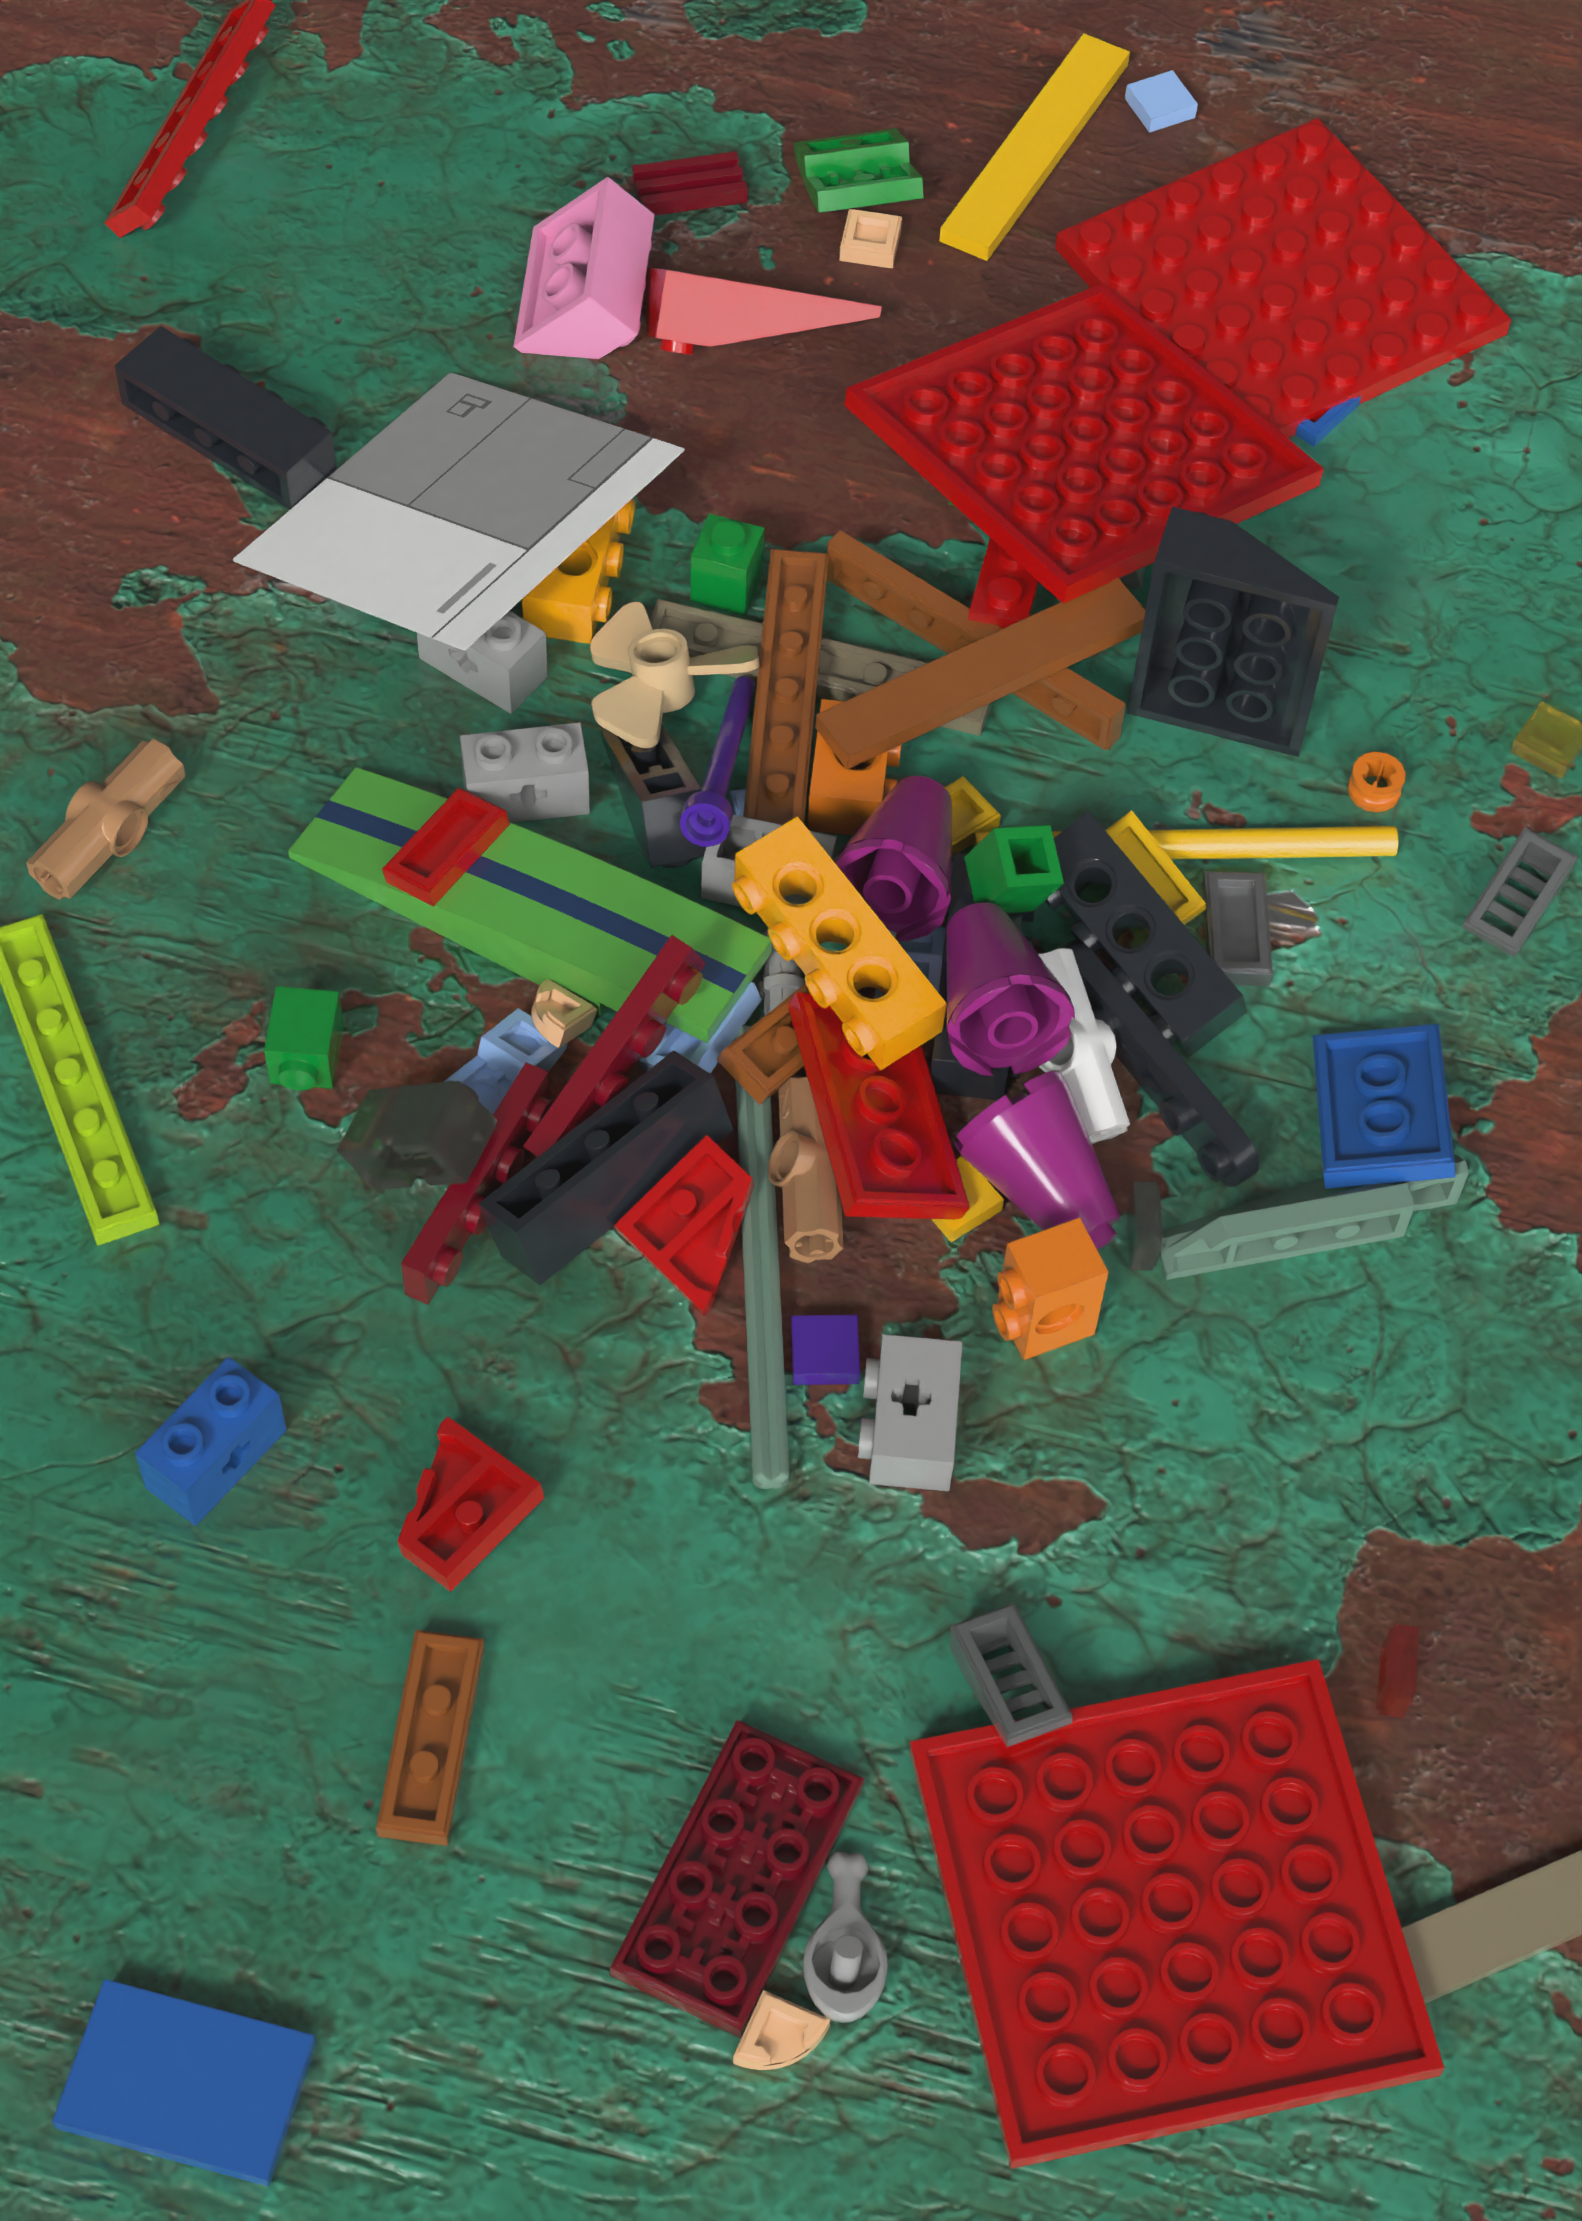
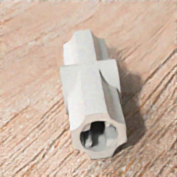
M1058 948L1051 952L1038 954L1069 994L1075 1011V1019L1072 1017L1069 1025L1071 1036L1067 1045L1050 1061L1039 1067L1046 1073L1049 1071H1059L1069 1086L1091 1144L1112 1139L1128 1131L1127 1127L1130 1125L1111 1068L1116 1052L1115 1035L1110 1026L1104 1021L1095 1019L1072 949Z

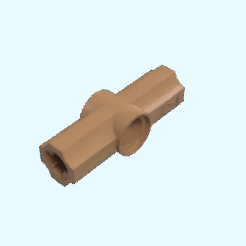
M152 739L150 742L142 741L102 784L90 781L78 789L67 807L65 822L26 862L29 875L40 884L43 891L58 900L64 897L71 899L112 854L123 857L136 848L146 831L148 816L186 777L183 763L163 743Z
M790 1077L779 1088L780 1138L776 1142L770 1156L768 1177L773 1185L782 1188L784 1243L789 1247V1257L805 1263L821 1259L832 1260L844 1249L841 1199L807 1077Z

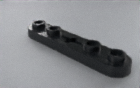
M1073 940L1060 947L1072 949L1094 1017L1110 1026L1115 1035V1056L1159 1107L1160 1116L1166 1127L1177 1136L1182 1135L1197 1153L1199 1164L1205 1174L1215 1182L1221 1181L1229 1187H1236L1256 1175L1259 1171V1160L1256 1150L1244 1130L1095 953L1084 942L1079 940Z

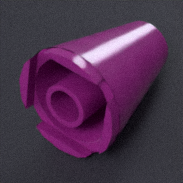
M910 776L902 779L834 859L838 868L886 928L897 933L895 937L897 941H910L928 936L943 923L951 903L952 801L948 791L940 783L928 777Z
M985 902L971 904L962 908L952 916L947 925V1039L951 1052L963 1067L980 1075L994 1076L991 1068L1011 1066L1013 1073L1019 1074L1028 1072L1050 1061L1067 1045L1071 1036L1069 1025L1072 1017L1075 1019V1011L1069 994L1000 906Z
M1049 1071L1024 1083L1030 1095L1023 1093L1011 1100L1005 1095L982 1111L956 1136L959 1141L955 1142L954 1145L966 1161L1039 1228L1046 1230L1080 1217L1096 1249L1099 1250L1117 1236L1112 1226L1121 1216L1069 1086L1059 1071Z

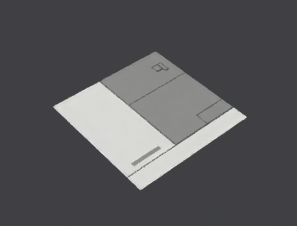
M449 373L233 558V561L458 649L467 650L684 452L685 449L455 373Z

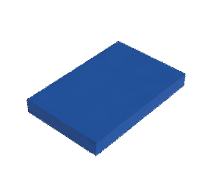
M1439 1024L1313 1035L1325 1189L1456 1178Z
M104 1979L52 2123L58 2130L269 2187L317 2041L315 2035Z

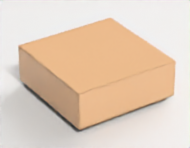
M849 209L840 246L839 261L893 269L901 233L902 216Z

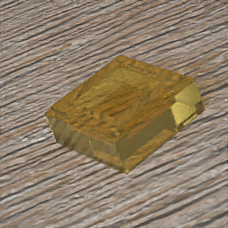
M1541 701L1514 739L1510 752L1563 779L1582 752V722Z

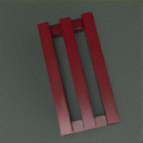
M736 151L632 166V182L637 199L643 206L655 214L654 216L747 203L748 188L746 181H743L742 168L738 166L739 158Z

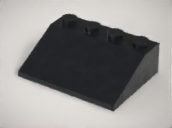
M1172 506L1154 561L1127 714L1299 757L1339 596L1234 522Z

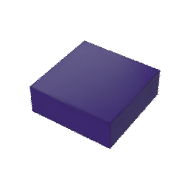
M857 1315L791 1316L793 1385L859 1384L860 1362Z

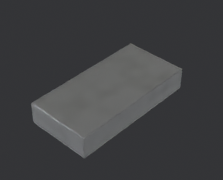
M1205 871L1202 881L1203 900L1206 903V910H1204L1206 952L1234 985L1270 986L1273 968L1265 873Z

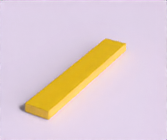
M1083 33L941 226L939 241L988 261L1128 66L1130 51Z

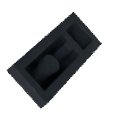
M661 724L659 742L652 748L637 747L606 729L601 730L602 740L637 843L651 868L657 866L666 868L681 867L690 863L693 858L704 856L706 847L690 842L683 835L680 828V818L685 802L691 795L700 792L701 788L664 726Z

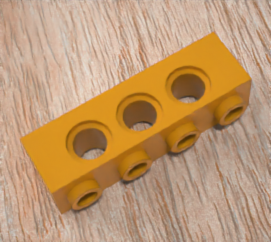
M631 499L522 599L524 620L546 632V637L591 644L598 621L607 623L610 616L613 592L612 588L607 586L610 577L619 578L621 573L624 544L619 543L621 533H631L635 513V500Z
M798 816L735 854V875L732 889L736 899L747 913L752 915L757 912L768 926L769 938L778 954L786 961L793 959L806 975V986L814 1000L822 1008L830 1006L843 1022V1033L857 1054L860 1056L868 1054L881 1071L942 1032L947 1003ZM798 894L807 897L810 901L804 904H792L784 898L789 895ZM826 941H838L846 945L847 948L841 951H830L823 948L820 944ZM865 987H873L882 991L885 995L877 999H869L861 996L857 991Z

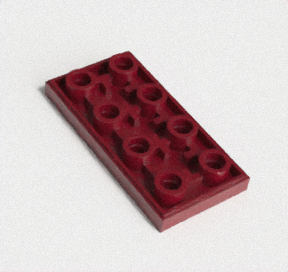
M736 1720L610 1967V1976L742 2038L762 1991L765 1990L863 1789L865 1778Z

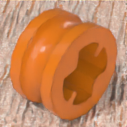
M1366 753L1360 756L1353 765L1347 790L1350 799L1358 807L1366 811H1388L1400 799L1406 772L1397 758L1387 753ZM1376 777V781L1370 785L1366 782V778ZM1383 779L1387 782V786L1377 787V783Z

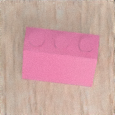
M609 177L533 227L513 346L521 353L600 359L619 346L624 347L628 345L638 335L641 326L640 314L643 293L646 288L645 279L649 252L652 247L651 236L655 214Z

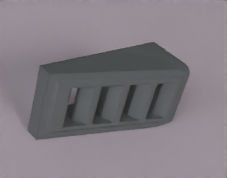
M1524 827L1463 922L1462 928L1515 958L1573 872L1578 856ZM1521 862H1524L1546 874L1550 879L1545 883L1518 867ZM1510 878L1539 894L1537 899L1534 900L1509 886L1507 883ZM1501 895L1526 909L1528 913L1525 918L1495 902L1497 897ZM1489 912L1518 928L1513 937L1483 921L1482 919L1486 913Z
M1015 1603L951 1625L950 1650L962 1674L1007 1747L1072 1724L1073 1716ZM1007 1647L1010 1653L984 1661L982 1655ZM1017 1665L1022 1670L995 1681L992 1677V1674ZM1031 1684L1034 1691L1004 1701L1001 1695ZM1043 1703L1047 1710L1017 1722L1014 1721L1011 1715Z

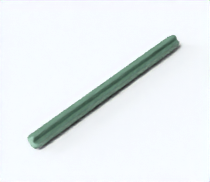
M742 1025L734 1040L752 1026ZM735 1080L739 1166L752 1177L755 1185L742 1220L753 1483L757 1488L780 1489L787 1486L789 1482V1455L775 1185L769 1181L768 1163L773 1150L771 1096L759 1105Z

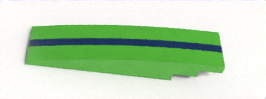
M358 767L354 768L288 850L290 859L538 985H541L546 979L555 982L597 1008L596 1014L601 1016L606 1007L618 1012L670 936L674 935L692 947L706 964L700 971L703 974V978L694 996L684 1005L677 1004L665 1022L705 1043H708L772 953V943L769 937L655 883L513 823H510L433 907L386 883L382 868L442 806L447 798Z

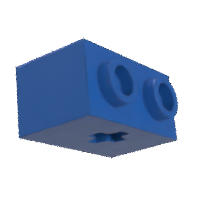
M227 1357L135 1452L145 1488L194 1526H197L287 1430L280 1396L233 1359Z

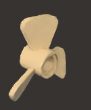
M640 602L628 603L596 633L591 641L590 650L592 660L596 665L632 673V677L595 696L592 700L593 715L601 727L640 748H652L658 744L660 739L663 713L679 710L693 699L695 695L693 675L733 674L755 670L760 666L758 648L751 645L737 646L689 658L687 641L682 634L670 629L653 630L643 604Z

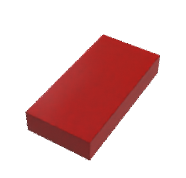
M458 788L382 868L386 883L434 907L510 825L506 810Z

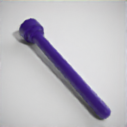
M740 676L733 682L702 791L691 795L685 802L680 818L681 831L690 842L698 846L710 847L718 845L725 840L729 833L733 810L725 797L756 690L755 682L748 676Z

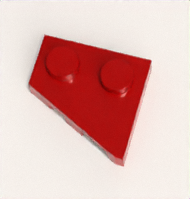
M706 1135L614 1226L617 1232L705 1316L712 1309L755 1185L752 1177Z
M447 1416L440 1423L437 1431L440 1443L431 1468H424L416 1489L417 1503L413 1510L407 1513L397 1542L402 1556L451 1592L545 1497L541 1483Z

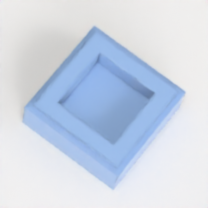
M1173 70L1128 84L1126 87L1125 100L1149 133L1196 117L1198 104Z

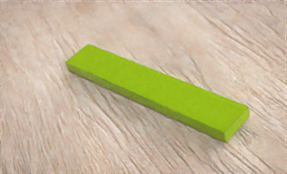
M43 914L0 927V984L97 1246L160 1225L147 1186Z

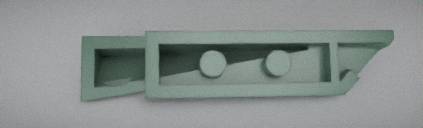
M1454 1154L1456 1178L1325 1189L1324 1177L1158 1232L1154 1236V1242L1166 1280L1404 1237L1413 1212L1457 1204L1469 1174L1466 1161Z

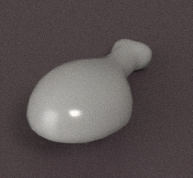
M834 1852L827 1864L828 1871L834 1881L832 1909L808 1940L803 1959V1971L809 1995L815 2006L833 2021L846 2023L860 2019L874 2007L885 1985L888 1964L883 1942L861 1910L860 1888L861 1881L868 1872L867 1862L863 1854Z

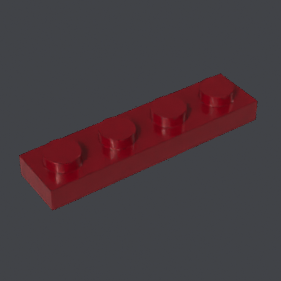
M674 935L670 936L523 1145L524 1148L535 1156H540L628 1087L629 1079L627 1075L641 1056L643 1058L648 1057L658 1047L666 1031V1026L663 1024L677 1004H686L694 996L702 982L703 974L700 971L706 963L692 947Z
M525 1062L401 1262L405 1295L428 1305L439 1286L448 1287L456 1277L462 1263L463 1251L461 1250L471 1234L478 1236L487 1226L478 1203L520 1171L525 1156L523 1145L554 1103V1100L550 1099L548 1071Z

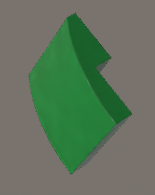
M896 128L793 142L794 154L802 180L812 203L819 213L924 198L922 176L910 164L909 143Z

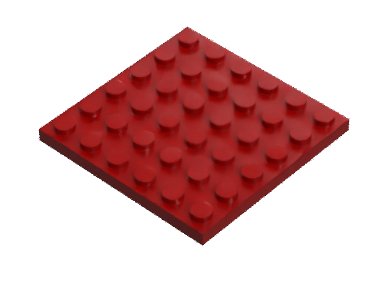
M1318 118L1057 233L1055 249L1090 288L1101 283L1104 284L1287 438L1294 436L1297 426L1306 419L1316 422L1329 409L1352 398L1355 399L1361 396L1360 404L1507 335L1511 318Z
M1102 283L849 386L845 396L844 406L1063 604L1104 586L1116 578H1121L1153 563L1172 506L1193 512L1205 513L1238 524L1318 487L1324 468Z
M1319 1659L1069 1709L1073 1716L1072 1724L1009 1747L1005 1745L994 1725L910 1741V1758L1010 2169L1435 2078L1442 2074L1444 2064Z

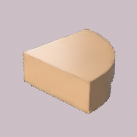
M546 979L538 988L531 1016L540 1034L551 1044L560 1048L592 1027L597 1008L555 982Z
M763 1990L735 2051L733 2064L756 2070H771L791 2065L807 2056L817 2047L830 2027V2019Z

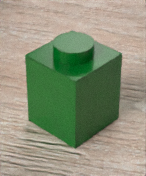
M709 513L691 554L690 601L746 615L763 574L765 528Z
M1051 825L994 828L964 857L974 903H992L1000 906L1006 913L1034 911L1064 884Z
M276 986L264 1047L270 1084H279L298 1091L310 1090L313 1087L333 1089L344 1029L339 991Z

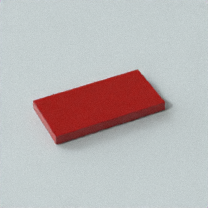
M795 992L788 1004V1009L845 1216L961 1219L970 1208L922 1045L880 1071L868 1054L860 1056L850 1046L842 1030L843 1022L830 1006L822 1008L810 993ZM863 996V997L869 998V999H874V998H875V997H871V996Z

